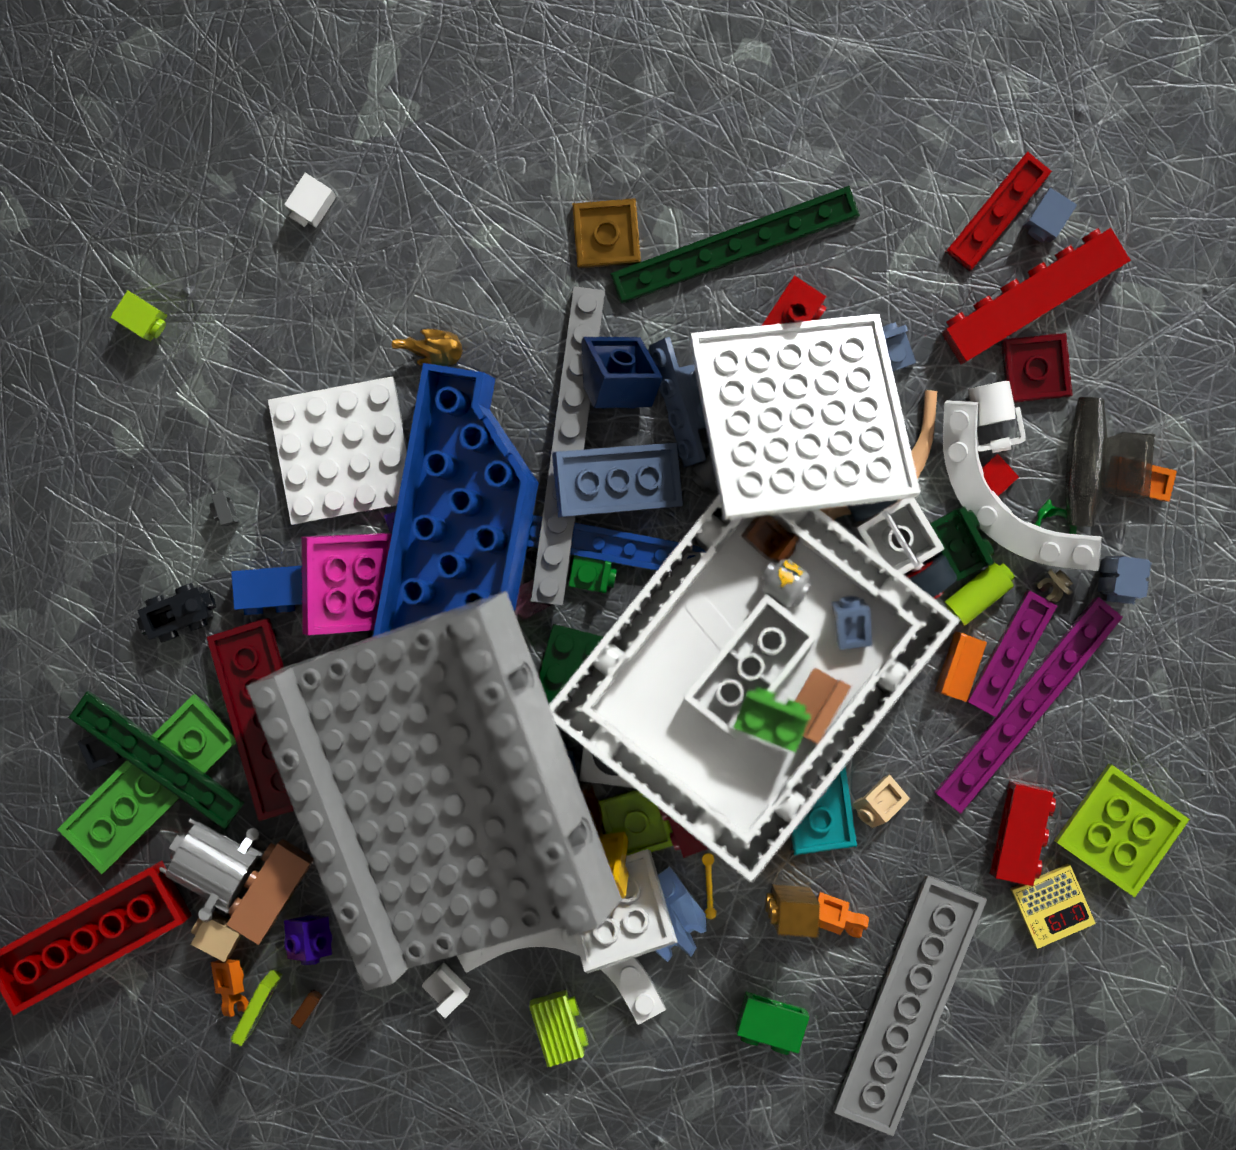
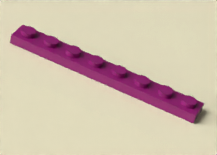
M1095 597L934 793L961 814L1123 617L1101 598Z

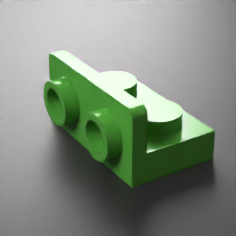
M756 687L755 692L748 690L733 728L796 753L807 723L811 718L810 714L805 713L807 706L788 699L786 705L773 700L775 693L760 687Z

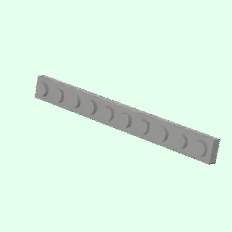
M573 287L531 602L558 606H563L575 516L558 517L552 453L584 450L591 401L583 387L581 341L583 337H599L605 290Z

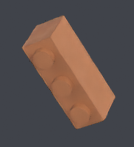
M284 839L276 845L271 843L261 858L265 864L259 872L254 870L244 887L248 888V891L243 899L237 897L229 908L231 918L226 925L257 945L265 939L314 861L313 857Z

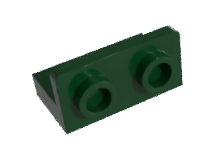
M960 507L930 522L931 527L945 548L939 553L947 558L950 567L956 573V581L994 564L991 557L995 555L994 550L986 538H981L977 530L980 524L972 510L967 511L966 507Z

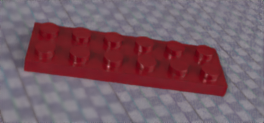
M265 618L207 636L258 821L295 811L246 687L284 667L270 619Z

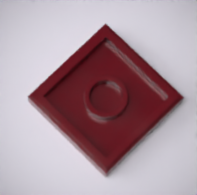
M1067 333L1001 340L1005 381H1010L1014 403L1073 396Z

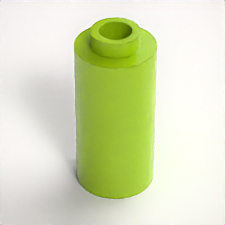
M994 562V564L984 569L944 601V604L948 611L960 619L959 623L964 627L1014 587L1012 580L1015 576L1004 563L999 566Z

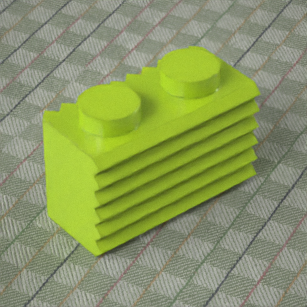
M566 989L530 1000L529 1008L547 1067L584 1057V1047L588 1046L589 1043L584 1027L578 1028L575 1016L580 1015L575 996L569 998Z

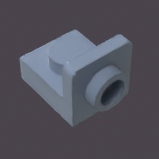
M896 322L883 326L892 372L915 364L916 360L906 335L908 331L907 326L897 327Z
M857 596L842 597L840 601L832 602L839 650L872 646L870 608L865 600Z

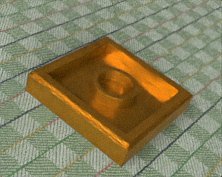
M636 198L572 203L577 268L629 265L641 262Z

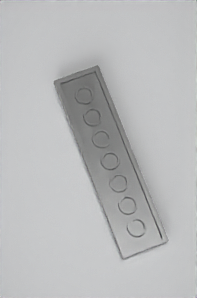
M927 874L925 875L833 1107L835 1114L894 1136L987 899L985 897Z

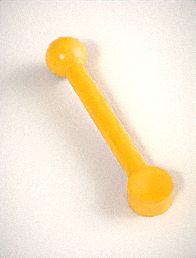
M705 853L702 856V863L705 865L707 908L704 913L706 918L711 920L717 915L715 908H713L711 865L714 863V856L711 853Z

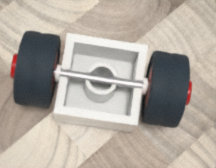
M915 498L847 506L854 519L858 521L850 526L856 538L934 600L944 593L943 591L956 581V573L950 567L947 558L944 555L933 557L945 548Z

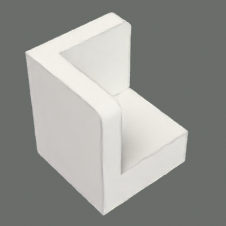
M444 962L422 984V987L438 1003L436 1010L444 1018L462 1003L470 992V988Z

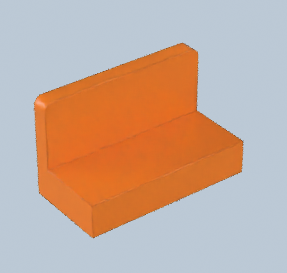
M955 631L935 691L967 702L987 642Z

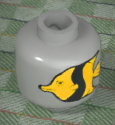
M784 559L777 565L771 562L761 576L765 580L763 593L769 595L785 608L793 604L798 606L812 586L808 583L809 573L789 559Z

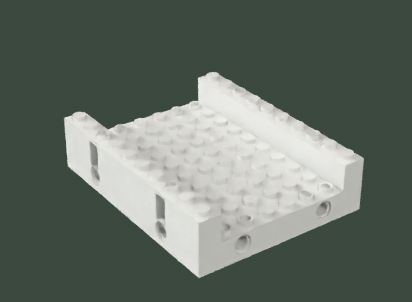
M718 495L549 706L557 725L752 882L960 619L820 509L770 515L787 532L795 533L800 537V540L795 545V552L788 559L809 573L808 583L812 585L798 606L794 604L787 608L781 606L769 595L763 593L765 580L761 576L772 561L766 560L741 537V534L755 517L724 520L720 496ZM692 546H700L706 553L693 552ZM689 555H696L695 557L687 559ZM857 596L865 600L870 608L872 646L839 650L832 602L840 601L842 597ZM814 668H818L836 680H842L852 686L819 744H815L802 736L796 753L733 728L747 691L755 692L756 687L775 693L773 700L786 705L788 699L795 701Z

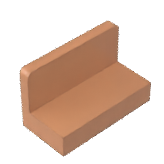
M814 668L795 699V702L807 706L805 713L810 714L811 718L807 723L803 737L815 744H819L852 687L842 680H836L818 668Z

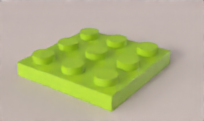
M1108 763L1054 841L1131 896L1136 897L1190 819Z

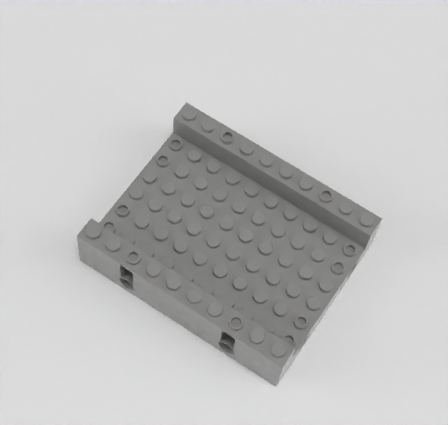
M506 591L283 667L246 686L365 991L393 984L406 970L412 967L565 926L568 936L597 929L622 900Z

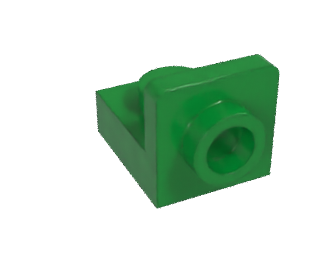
M574 555L569 586L606 593L607 587L614 588L617 569H612V562Z

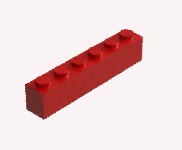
M1097 228L1081 238L1084 242L1082 246L1074 250L1072 245L1055 254L1054 256L1057 261L1048 267L1045 262L1040 263L1027 272L1030 278L1022 283H1019L1016 278L1000 288L1003 294L992 300L990 295L974 304L973 306L976 311L965 317L963 312L946 321L948 328L941 333L959 363L962 365L1131 261L1112 228L1103 233Z

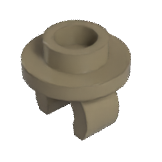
M1051 568L1048 571L1051 578H1044L1037 585L1043 592L1053 587V592L1046 598L1054 604L1061 600L1063 592L1067 595L1073 593L1070 588L1073 582L1061 569L1055 572Z

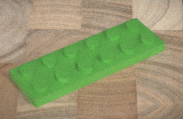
M196 694L192 695L152 735L203 773H206L236 744L233 731ZM126 760L57 830L101 874H104L180 798Z

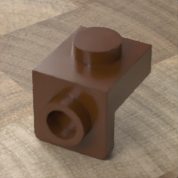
M770 515L756 516L741 534V537L766 560L776 563L790 558L795 552V545L800 540V537L795 533L787 532Z

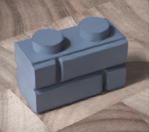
M1105 556L1101 562L1100 573L1103 576L1099 577L1098 592L1107 595L1106 601L1135 604L1136 598L1143 599V597H1147L1149 582L1146 581V578L1150 575L1151 562L1147 559L1125 556Z

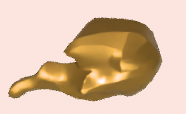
M437 329L421 330L420 332L426 337L424 340H415L412 337H408L406 339L393 340L391 344L394 349H407L416 355L425 357L424 359L417 360V364L423 366V363L447 367L456 364L463 352L462 345L455 334Z

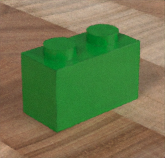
M746 991L735 1029L737 1036H741L740 1040L747 1044L758 1046L759 1042L771 1045V1049L780 1054L789 1055L790 1051L799 1054L809 1014L804 1008Z

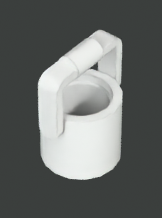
M1010 381L968 389L970 402H979L977 427L1017 419L1021 436L1013 439L1006 437L991 440L990 443L979 445L977 437L979 452L992 450V453L1011 450V445L1021 444L1025 441L1026 435L1020 407L1015 408Z

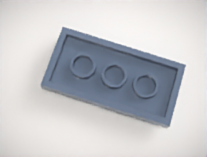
M677 443L552 453L558 517L683 506Z

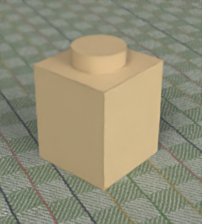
M213 912V917L209 922H203L200 918L197 919L191 930L195 937L190 945L225 962L232 955L242 935L226 925L229 921L228 918Z

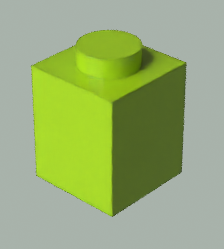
M128 290L111 315L112 319L150 342L153 337H159L166 326L164 320L167 314Z

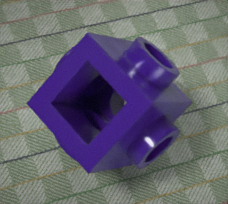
M309 914L284 921V947L287 952V959L299 960L301 965H313L320 963L321 957L332 955V934L329 926V916Z

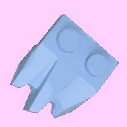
M669 866L658 877L678 943L655 950L667 962L673 956L671 950L673 946H679L692 957L697 947L690 933L693 931L699 933L707 932L706 914L688 892L675 871Z

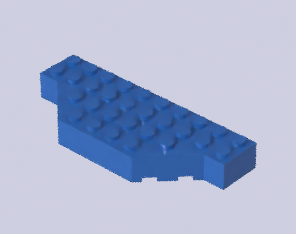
M423 363L373 637L505 591L513 610H516L539 483L490 411L496 378L484 372Z

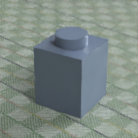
M1049 188L1042 194L1023 227L1029 230L1028 234L1039 242H1045L1046 240L1050 243L1058 236L1077 204Z

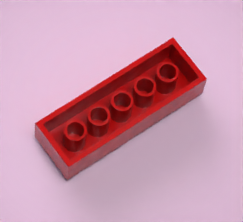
M162 860L0 948V992L13 1015L183 924L192 916L174 881L159 871L160 867L166 869Z

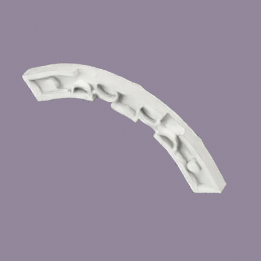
M946 400L944 403L943 453L947 473L958 500L963 507H966L967 511L972 510L980 524L979 528L1004 548L1031 561L1055 567L1099 571L1101 536L1060 533L1041 528L1030 522L1026 523L1011 513L1012 510L1000 500L994 491H991L983 476L984 472L977 447L979 402Z
M565 926L460 954L457 957L467 973L495 957L522 948L548 947L565 950L579 956L580 954L575 936H568ZM636 957L601 969L620 991L638 1025L666 1010L654 984Z

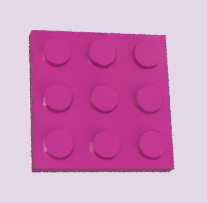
M392 533L302 537L303 634L320 635L374 630Z

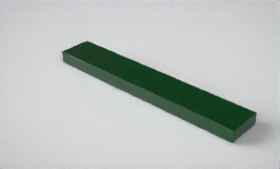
M90 691L84 694L68 717L224 830L245 803Z

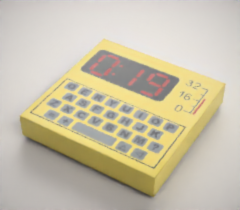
M1069 864L1045 873L1039 879L1035 878L1034 886L1020 884L1010 888L1037 949L1096 924L1073 869Z

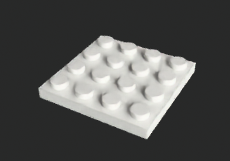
M393 376L268 400L291 525L397 506L407 454V443Z

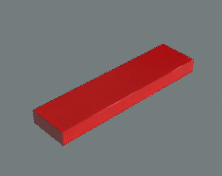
M1027 151L945 252L970 272L1052 171Z

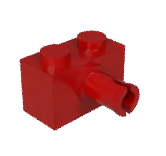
M794 275L762 326L819 320L827 308L822 305L827 296Z

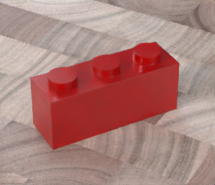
M1009 781L989 872L993 877L1034 886L1035 878L1039 879L1042 871V860H1039L1041 849L1046 847L1049 839V829H1046L1048 816L1052 817L1055 811L1056 799L1053 798L1054 792L1042 787Z

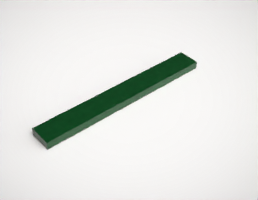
M850 186L615 271L610 273L622 305L859 218L860 214Z

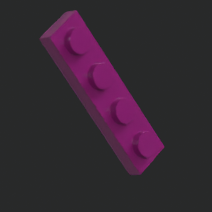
M1030 590L1026 591L967 700L968 703L997 717L1057 605Z

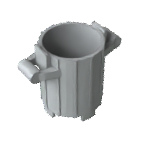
M190 819L189 823L193 825L186 836L184 834L182 836L177 835L169 847L172 850L170 854L172 860L168 869L160 867L159 871L166 874L167 878L208 900L204 908L199 910L198 916L203 922H209L216 908L226 914L230 913L228 908L245 885L258 857L262 858L263 853L252 848L254 843L259 841L260 835L257 829L250 828L247 830L246 837L240 845L205 824Z

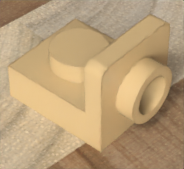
M889 774L883 777L864 797L857 799L852 805L857 810L858 817L865 824L874 828L887 823L910 798Z

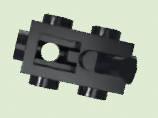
M193 583L175 589L176 595L165 599L163 595H159L146 600V607L137 610L140 616L137 618V623L141 633L144 636L147 635L149 640L159 638L160 642L163 643L179 637L177 630L189 626L190 631H194L209 625L207 619L214 616L212 609L216 608V602L211 591L205 592L203 586L194 588ZM163 612L170 619L167 624L160 622V615Z

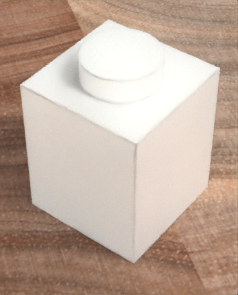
M304 173L284 205L291 211L289 217L303 227L309 223L317 228L337 196L330 188Z

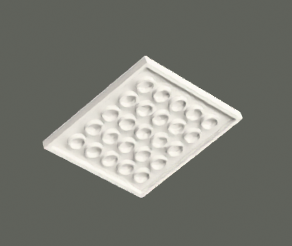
M879 314L690 334L689 342L724 520L916 498L920 494Z

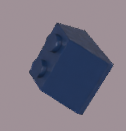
M641 337L582 338L583 387L594 408H639L653 406L663 377Z

